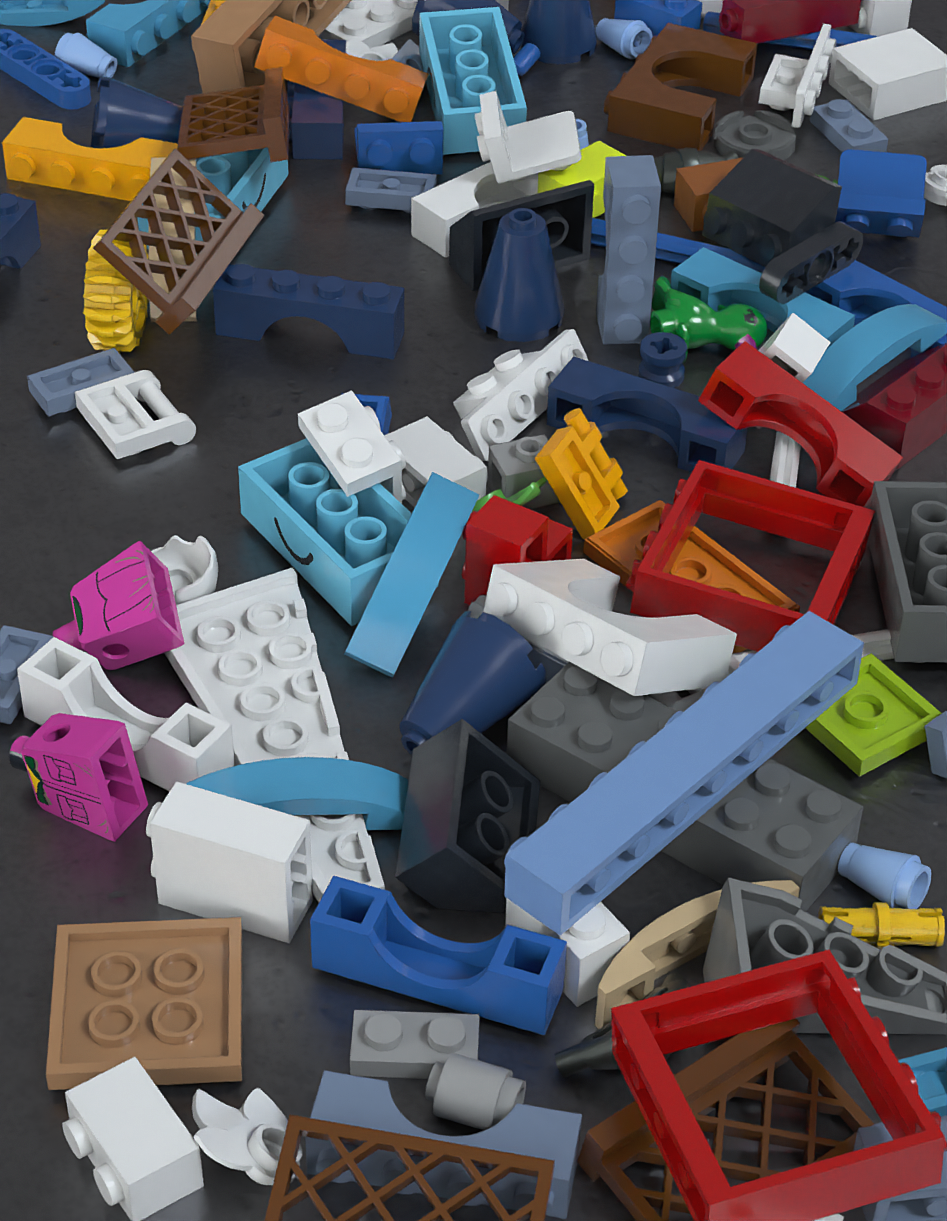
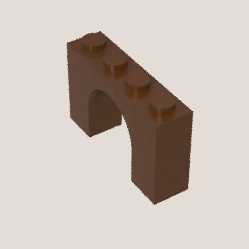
M667 23L658 36L652 37L646 51L637 56L635 64L629 72L625 71L617 87L608 92L604 103V113L608 115L607 131L677 149L696 148L697 150H702L713 135L716 98L672 87L695 86L740 97L754 77L757 43Z

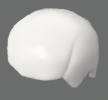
M174 535L163 547L151 551L168 568L176 605L214 593L218 577V562L215 551L206 538L198 536L196 542H187Z

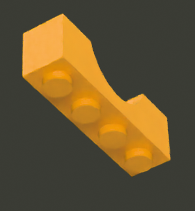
M23 117L2 142L7 179L128 201L135 197L150 178L151 158H166L174 149L177 150L178 145L177 143L140 137L129 144L119 147L88 148L68 140L63 134L62 123Z

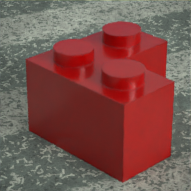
M493 495L479 511H473L470 514L462 532V537L466 540L465 562L462 568V578L465 580V603L470 605L479 596H487L493 564L570 560L573 529L550 520L549 517Z

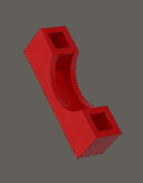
M746 341L715 369L698 399L701 404L736 430L754 426L766 427L779 431L795 440L806 450L814 462L817 471L816 489L826 497L866 508L871 502L874 481H888L904 458Z

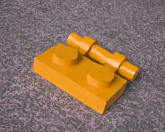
M577 408L564 416V421L568 427L557 429L534 459L581 538L585 539L605 528L620 507L616 500L622 498L628 492V489L621 479L623 470L615 458H609L600 442L602 434L595 422H588L583 411Z

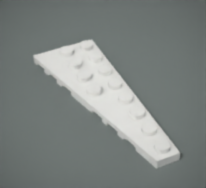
M293 568L176 605L185 644L164 653L197 707L232 725L235 766L262 760L294 757H323L349 760L347 751H344L340 737L339 722L326 676L322 672L317 655V644L314 634L310 630L304 598H301L298 587L297 574ZM362 814L293 815L310 820L313 894L318 902H320L333 875L385 890L370 835L368 836Z

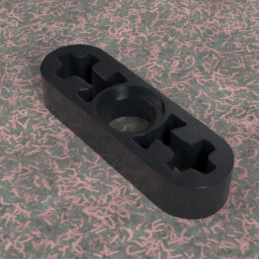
M840 221L832 224L771 260L760 278L759 289L761 293L780 304L790 302L851 265L862 248L863 234Z

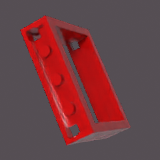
M698 460L688 480L680 478L673 504L666 503L658 525V532L650 531L644 546L642 561L638 559L633 561L632 573L626 583V589L633 591L630 613L648 618L698 614L737 633L734 645L757 652L773 640L780 628L785 625L791 626L804 615L796 611L669 574L701 513L834 551L808 611L834 625L866 552L875 510Z
M830 949L611 1008L613 1056L694 1221H813L941 1183L943 1154L947 1151V1142L940 1129L941 1116L936 1111L929 1112L919 1095L917 1081L912 1069L905 1062L899 1063L890 1048L888 1034L883 1022L877 1016H870L861 1001L860 989L855 977L847 979ZM818 1013L893 1140L730 1187L663 1055Z

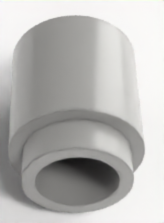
M451 1053L445 1064L440 1062L434 1064L427 1082L425 1098L434 1102V1116L485 1131L502 1121L517 1103L523 1104L526 1082L513 1078V1072L510 1069Z

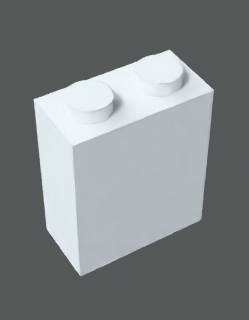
M913 28L833 48L828 84L874 121L947 101V55Z
M176 781L163 803L157 802L153 806L146 825L147 836L151 837L153 859L151 875L156 878L158 904L207 919L241 917L243 930L290 943L313 902L310 820Z

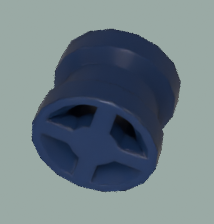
M657 332L645 336L641 341L640 355L643 360L639 364L638 377L672 388L680 386L684 381L685 367L682 362L686 358L687 344L684 339L667 332Z

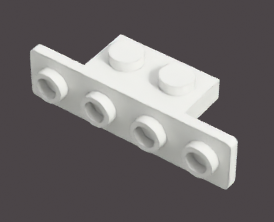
M823 24L809 60L775 54L761 86L759 103L768 104L776 110L794 109L792 127L800 128L804 116L812 115L816 97H819L822 80L826 79L828 66L832 60L833 48L836 46V39L830 38L831 25Z
M574 329L564 330L541 351L521 354L519 350H512L500 355L494 360L495 367L488 373L479 375L469 381L467 384L468 390L453 402L462 419L461 425L474 453L482 461H488L489 446L510 442L547 409L548 386L573 356L588 361Z

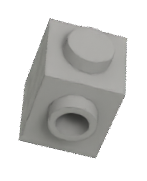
M545 434L489 446L488 486L492 492L501 489L504 496L508 498L528 487L532 482H537L544 477L534 458L548 442ZM547 481L540 488L541 493L539 496L523 505V507L533 509L560 503Z

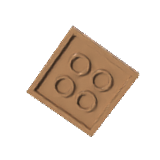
M241 917L57 925L46 1066L48 1090L72 1089L133 1057L137 1058L155 1085L242 1081Z

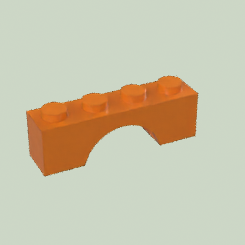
M278 16L273 17L265 30L254 66L263 71L265 69L282 67L284 79L399 122H412L429 75L427 72L392 59L374 61L346 54L323 42L315 34L314 30Z

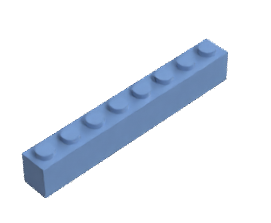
M808 611L791 626L785 625L780 628L770 643L756 654H748L734 672L721 682L716 681L705 690L702 697L684 712L678 711L672 715L665 727L647 742L641 741L637 743L629 752L627 758L608 773L602 772L596 776L585 792L569 805L562 804L543 826L529 837L519 838L510 847L505 857L504 896L561 936L853 688L858 681L864 642L811 611Z

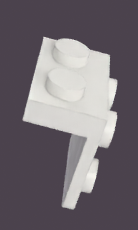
M493 91L480 95L481 112L475 113V121L479 133L477 142L483 162L491 160L497 183L521 181L532 174L551 169L563 170L581 160L577 125L572 111H564L507 127L497 92Z
M352 390L298 413L299 428L347 497L380 483L402 504V500L406 498L405 489L402 484V469L406 467L404 455L394 440L388 442L383 435L379 420L370 406L363 407Z

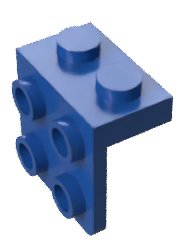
M442 121L357 124V127H355L354 136L358 168L443 174Z
M852 149L843 151L840 157L838 185L842 186L835 223L843 222L861 233L919 238L926 199H924L926 159L921 155Z

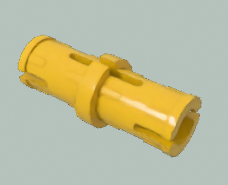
M874 902L872 908L821 906L818 912V918L829 924L837 917L853 925L852 936L880 950L888 945L942 947L945 936V922L941 908H889V905L885 902Z

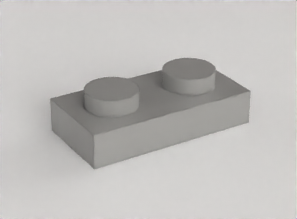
M354 1010L350 1075L429 1079L434 1064L436 1062L445 1064L451 1053L478 1060L479 1014Z

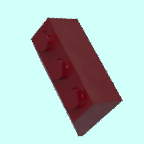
M947 343L905 359L858 393L857 400L841 411L904 457L896 469H900L947 433Z

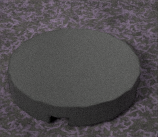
M759 110L754 111V116H744V111H735L722 117L715 126L714 146L722 156L728 151H733L739 158H743L751 149H760L782 160H786L795 149L796 134L794 135V127H792L788 120L774 113Z

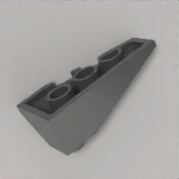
M728 878L723 884L703 966L704 983L830 949L847 979L855 977L860 989L863 1005L871 1017L877 1016L881 1019L887 1034L947 1035V973L892 945L885 946L880 950L852 936L853 925L837 917L829 924L801 910L802 900L783 890ZM818 1013L796 1018L801 1023L796 1033H829Z

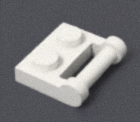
M141 370L75 392L77 409L116 459L135 455L143 450L170 441L175 445H184L192 440L196 434V426L186 414L179 413L160 390V382L151 371ZM136 398L139 401L146 402L159 419L153 421Z

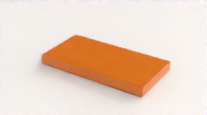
M658 500L585 538L583 553L602 568L620 576L619 582L626 586L632 573L633 561L635 559L642 561L644 546L650 531L658 532L660 517L666 504L662 500ZM696 526L692 529L669 572L672 575L800 612V606ZM734 645L732 654L743 652L747 648Z

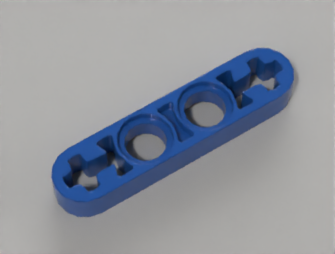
M0 29L1 70L61 108L79 109L91 102L90 82L87 76L15 31Z

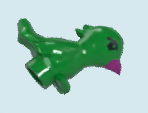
M660 276L655 281V291L651 308L654 311L651 312L650 316L651 334L667 332L678 335L686 342L687 350L712 343L721 344L734 351L744 341L757 349L767 335L766 320L762 313L754 307L743 303L731 304L727 307L718 305L717 312L703 301L684 292L672 289L668 278Z

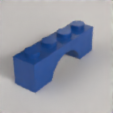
M856 260L845 269L805 292L854 314V325L887 308L904 304H916L947 320L946 306ZM947 334L923 352L947 343ZM910 348V357L920 354L919 352Z
M333 875L310 919L312 968L469 1014H479L480 1017L541 1035H545L564 990L567 941L507 925L498 936L485 942L460 943L438 937L414 923L398 906L391 891Z

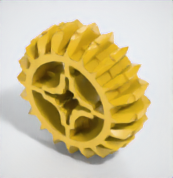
M99 230L91 240V247L88 249V261L85 263L83 314L86 319L87 338L94 350L106 351L115 348L119 354L120 352H131L135 346L140 344V337L143 335L146 318H148L149 299L93 249L107 231ZM112 241L126 256L133 257L129 242ZM143 245V246H144V249H145V253H146L147 259H149V255H148L147 252H146V251H147V245Z

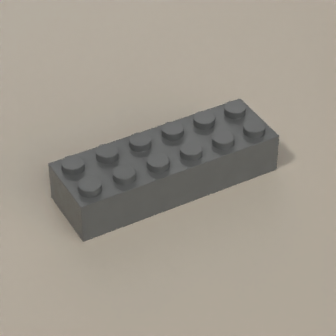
M568 662L508 719L507 755L539 779L541 787L572 802L588 789L596 776L602 772L608 773L627 758L629 752L637 743L641 741L647 742L662 730L671 716L678 711L647 695L633 696L579 666ZM769 758L665 846L661 852L721 885L728 878L749 883L792 880L800 888L798 898L802 900L800 909L806 912L839 873V860L846 846L852 842L857 844L863 806Z

